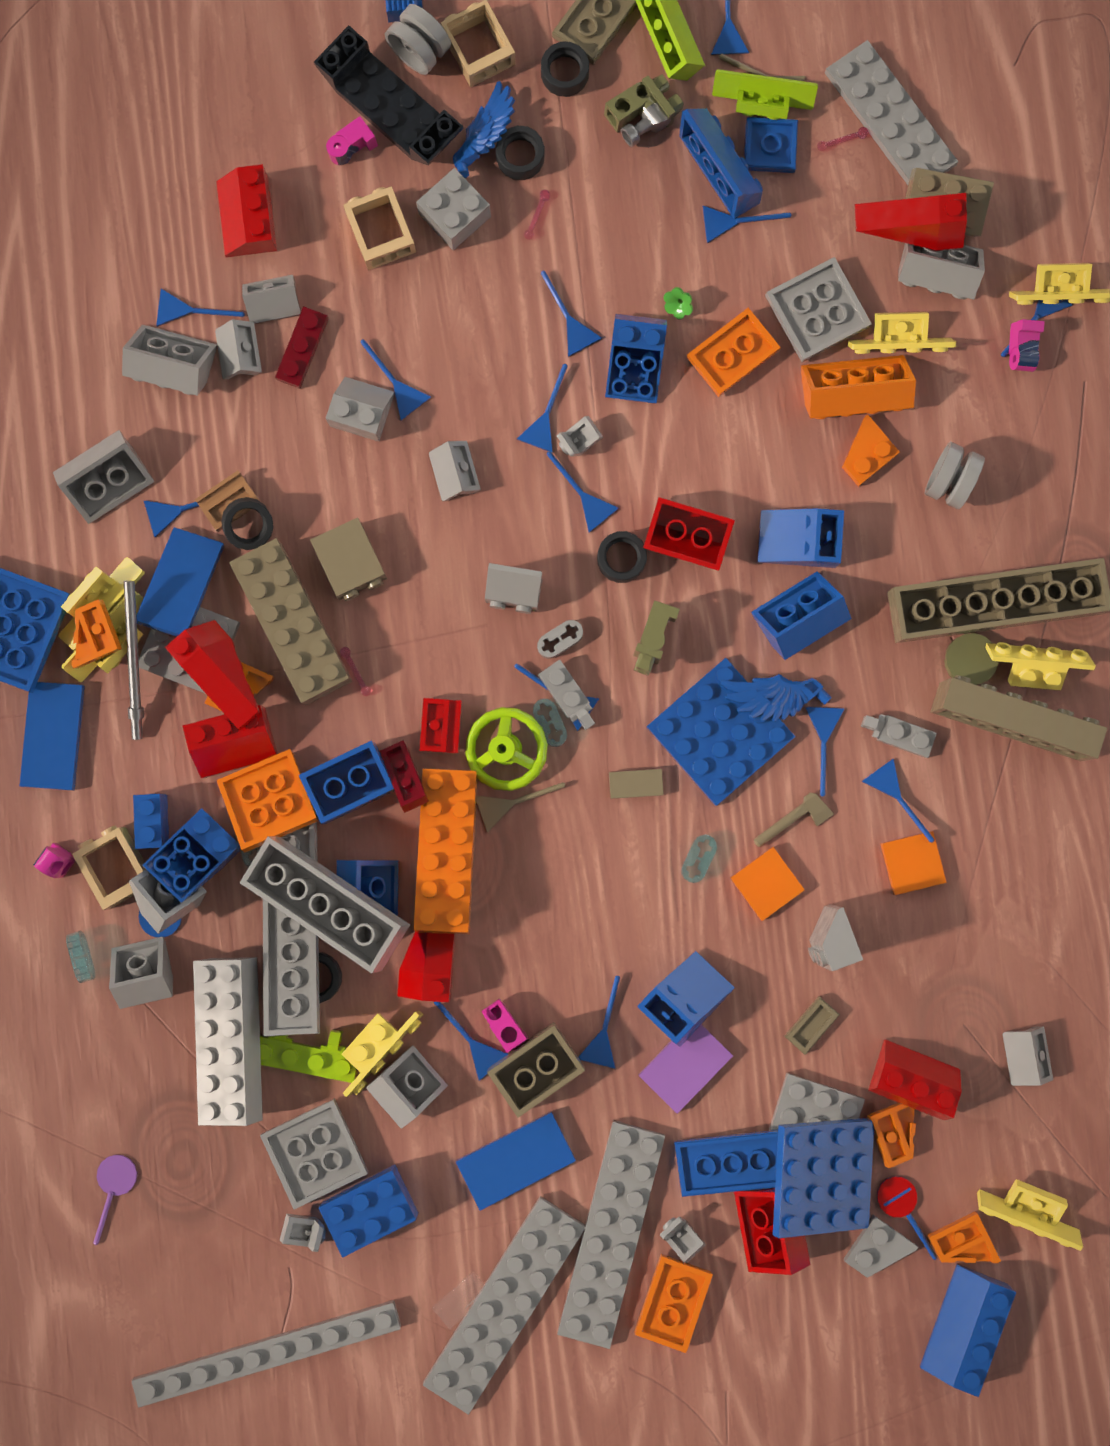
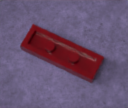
M303 306L275 375L277 381L301 389L328 322V315Z
M404 740L380 750L404 813L429 802Z

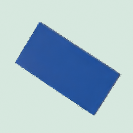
M174 527L136 615L137 624L174 636H178L185 629L191 628L224 549V544Z
M37 682L34 692H29L19 786L75 791L85 686Z
M552 1111L457 1159L456 1164L481 1211L575 1162L576 1159Z
M778 1130L677 1140L674 1142L682 1197L775 1187Z

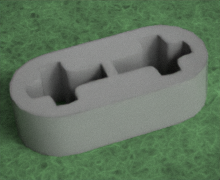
M568 620L543 635L537 644L539 654L546 659H552L577 644L583 636L581 624L575 620ZM567 626H570L572 629L575 627L578 629L575 639L569 636L562 640L561 636L566 634ZM556 639L559 640V643L554 646L553 653H550L549 650L545 652L542 650L545 646V640H548L550 643Z

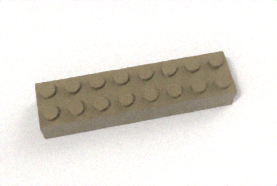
M1104 558L893 587L887 592L895 643L1096 616L1110 611V590Z

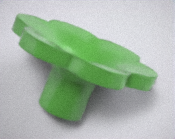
M675 287L672 291L664 294L665 310L667 313L673 314L675 318L682 319L685 315H690L693 312L692 297L689 293L683 292L681 288Z

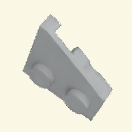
M872 1215L869 1220V1227L862 1230L843 1260L868 1278L917 1250L918 1246L878 1217Z

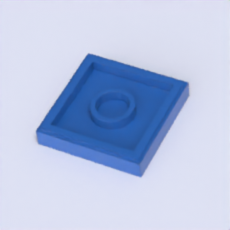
M746 118L744 159L748 164L749 171L795 173L798 120Z

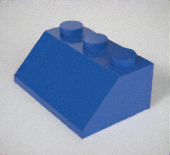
M818 571L751 612L772 647L784 660L852 619L844 596Z
M337 860V876L398 916L399 860Z

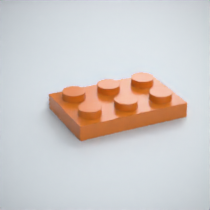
M748 307L688 353L687 359L715 394L720 397L777 353L781 347Z
M661 1254L634 1331L635 1335L687 1353L713 1276L712 1272Z

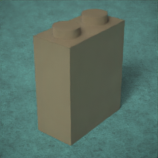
M358 517L310 539L339 600H352L360 595L359 591L365 588L373 590L381 586L383 580L387 579Z

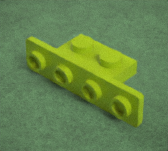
M718 69L715 72L712 95L737 99L736 112L742 113L745 116L760 115L772 120H778L780 118L787 119L789 107L812 110L818 84Z

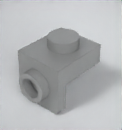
M585 416L566 432H560L557 438L560 440L559 446L562 451L574 457L581 456L601 440L603 436L591 418Z
M286 1213L280 1236L281 1243L305 1246L312 1252H318L320 1244L325 1239V1228L322 1222L317 1217Z
M680 1216L677 1219L674 1217L666 1222L663 1226L664 1231L660 1234L662 1239L668 1242L686 1264L706 1246L689 1223Z

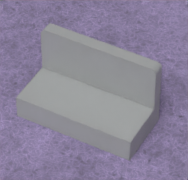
M293 275L242 285V297L249 321L254 322V324L295 316L301 313Z
M232 319L215 330L223 379L229 380L237 374L258 375L262 372L254 322Z
M447 441L429 452L442 501H448L459 494H475L481 490L467 441Z
M1044 1026L1033 1027L1025 1031H1006L1003 1033L1009 1075L1013 1086H1041L1053 1080Z

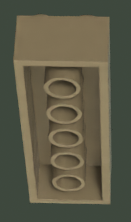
M277 538L229 562L302 704L308 705L353 682L287 553Z
M956 675L955 678L952 677L939 683L930 713L1078 761L1099 758L1107 727L1100 726V721L1083 717L1082 720L1073 717L1074 713L1069 710L1058 709L1054 711L1048 709V704L1041 701L1032 700V703L1023 701V696L1007 692L1005 695L996 692L997 688L988 684L977 686L971 684V679L964 676Z

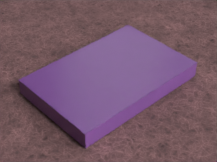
M701 1024L681 1047L671 1040L638 1075L678 1114L733 1055Z

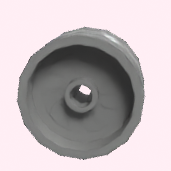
M409 4L399 16L400 22L395 21L384 33L385 39L394 53L406 65L419 74L427 75L436 65V57L441 58L451 47V40L440 23L431 14L415 4Z
M950 441L931 473L924 494L938 500L946 493V504L959 510L977 483L985 457L971 451L962 460L964 454L963 447Z

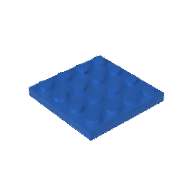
M0 568V681L33 693L66 614V611L61 606L70 594Z
M724 658L646 726L715 806L796 737L780 718L773 722L771 716L761 721V714L750 719L749 715L752 711H737L738 707L746 703L725 699L727 694L735 692L721 686L722 680L747 682L727 658Z
M860 1118L782 1124L778 1126L773 1235L775 1237L787 1238L866 1229L869 1227L874 1142L872 1120Z

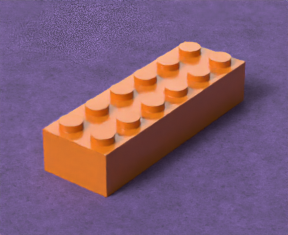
M423 769L422 785L429 802L421 805L414 931L419 933L470 935L477 772Z

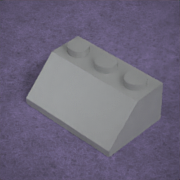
M905 243L898 270V281L909 287L921 286L933 293L945 292L952 294L958 299L964 300L969 298L974 300L985 272L983 249L964 245L963 248L936 251Z
M142 324L123 347L122 376L130 377L135 381L156 384L161 388L182 391L187 395L198 396L207 383L217 344Z
M120 430L53 472L58 487L88 524L155 482Z
M830 904L824 906L809 939L811 947L808 948L813 963H817L819 966L830 971H835L862 961L863 957L844 907Z

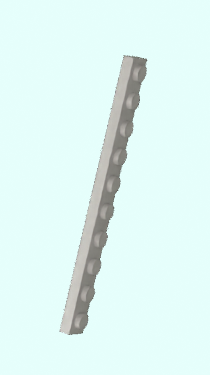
M392 1300L134 1377L131 1381L138 1408L394 1332L401 1329V1323L395 1301Z

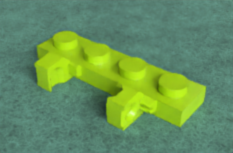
M332 1029L328 1045L322 1044L321 1047L295 1043L293 1038H288V1035L260 1036L261 1065L349 1083L355 1080L357 1069L342 1055L346 1050L345 1046H340L343 1031Z

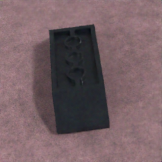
M349 25L314 61V65L335 92L411 160L429 166L464 129L463 125L446 110H443L441 113L436 111L370 52L368 42Z

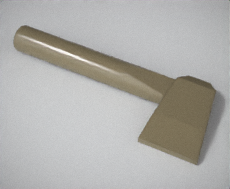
M810 792L804 797L801 805L754 839V843L758 847H762L808 812L816 826H819L834 813L817 794Z

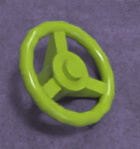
M500 707L486 712L473 723L466 737L465 755L470 770L477 772V779L481 783L494 790L513 791L527 786L539 776L547 759L548 743L543 728L532 715L518 708ZM512 718L526 724L534 733L537 743L535 760L522 753L520 740L512 734ZM500 719L498 734L491 740L488 748L489 751L477 759L475 753L476 740L481 730L491 721ZM497 761L503 765L517 763L529 769V771L522 777L509 781L498 780L488 775L483 768Z

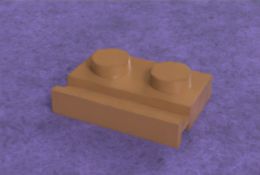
M237 470L200 495L195 501L215 530L219 532L222 530L221 519L223 511L229 503L238 498L245 497L259 499ZM248 508L238 511L234 515L232 522L252 509Z

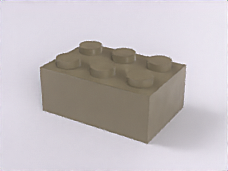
M914 168L911 171L905 199L966 193L967 224L965 235L978 237L982 234L994 182Z
M553 1022L490 1066L487 1073L515 1115L519 1118L583 1073L585 1066Z

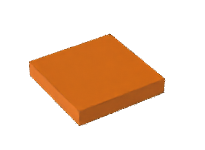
M929 831L934 838L932 843L929 842L923 833L880 843L893 895L947 883L933 831Z
M774 847L768 849L730 877L761 921L804 891L802 885Z

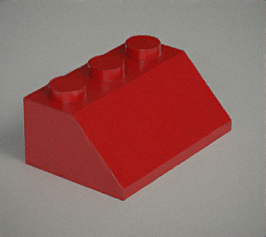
M263 164L237 167L216 181L225 256L234 257L277 251L269 179Z
M658 497L643 548L719 571L735 520Z
M258 705L260 713L241 730H238L225 714L182 725L188 751L201 778L251 766L277 755L265 707Z
M885 1039L868 1091L941 1120L953 1119L962 1093L961 1072L959 1068Z
M775 1187L734 1192L748 1272L793 1275L811 1265L805 1236L777 1238L773 1235Z

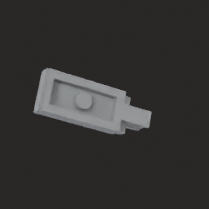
M558 660L538 674L567 718H570L572 722L578 719L585 730L595 724L588 713L592 710L590 702L561 660Z
M880 714L878 719L866 715L861 723V727L874 731L872 737L876 738L877 741L924 758L929 757L937 734L889 715Z

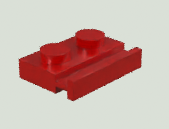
M423 698L419 751L459 753L462 700Z

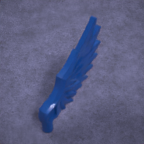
M501 81L496 83L485 108L480 107L475 119L466 128L465 142L453 155L454 166L464 178L469 176L468 166L480 158L479 154L490 152L489 149L495 147L494 143L501 140L500 135L507 132L505 127L512 121L509 117L515 112L512 107L515 99L512 96L509 98L511 88L506 86L503 90Z
M778 674L771 678H753L752 682L722 680L720 683L727 690L735 692L727 694L725 699L746 703L737 708L738 712L752 711L749 715L750 719L762 714L760 717L761 721L771 716L773 722L779 717L782 720H785L788 715L794 717L802 709L803 705L807 704L815 696L824 705L832 698L823 689L822 684L814 678L805 681H791Z

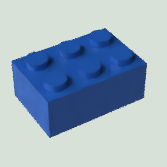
M372 740L299 775L321 824H327L395 791L382 756Z
M395 1164L323 1200L319 1206L322 1217L342 1258L416 1221L419 1214Z

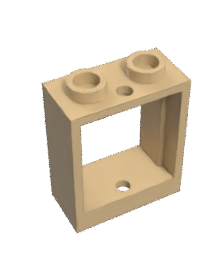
M487 0L480 3L475 2L466 10L458 14H451L441 22V26L451 40V47L449 49L470 88L516 65L515 51ZM485 21L500 49L468 64L454 36Z
M392 186L378 188L372 194L365 197H354L343 205L368 271L416 253L413 239ZM390 202L403 236L367 249L355 215Z
M116 825L101 832L103 837L96 841L89 839L78 845L79 850L72 854L102 910L111 909L134 896L130 883L107 895L87 860V855L118 839L137 875L146 870L142 866L145 861L139 850L135 849V843L125 827L117 828Z

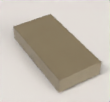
M662 769L609 772L610 799L664 795Z
M818 996L784 1037L806 1055L840 1014Z

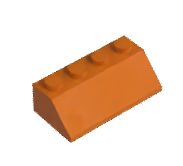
M904 355L801 365L804 401L810 419H825L831 416L849 417L853 414H876L880 411H903L904 409L914 408L916 379Z

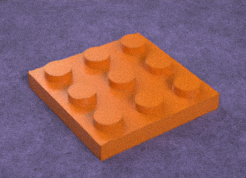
M291 749L216 780L241 850L244 853L262 846L268 836L283 837L319 821L299 778L301 773Z

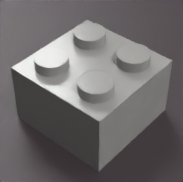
M455 168L416 202L418 214L453 251L491 217L490 204Z

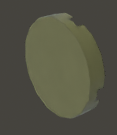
M968 633L955 638L948 645L945 652L944 662L949 676L953 678L956 675L971 679V684L974 685L988 681L996 672L998 661H992L985 648L986 643L992 642L987 637L977 633Z

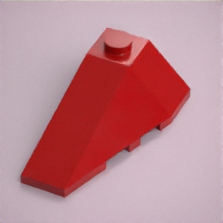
M966 193L854 204L856 232L936 251L963 248L967 224Z
M216 620L185 629L165 647L238 730L244 728L260 713L251 687L244 675L242 663L236 654L234 642Z
M414 933L399 969L398 997L449 1003L452 989L455 934Z

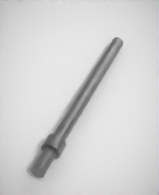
M124 581L130 694L128 719H131L132 739L140 740L143 739L142 719L144 718V707L141 706L135 581Z

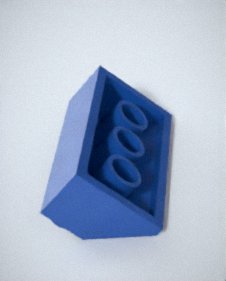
M707 108L686 109L682 111L679 137L733 219L760 204L763 193L762 185L757 178L753 179L749 173L746 160L743 157L739 158L732 139L724 135L718 118L715 115L712 116Z
M956 1264L920 1368L956 1389L979 1397L1016 1291L1005 1282Z

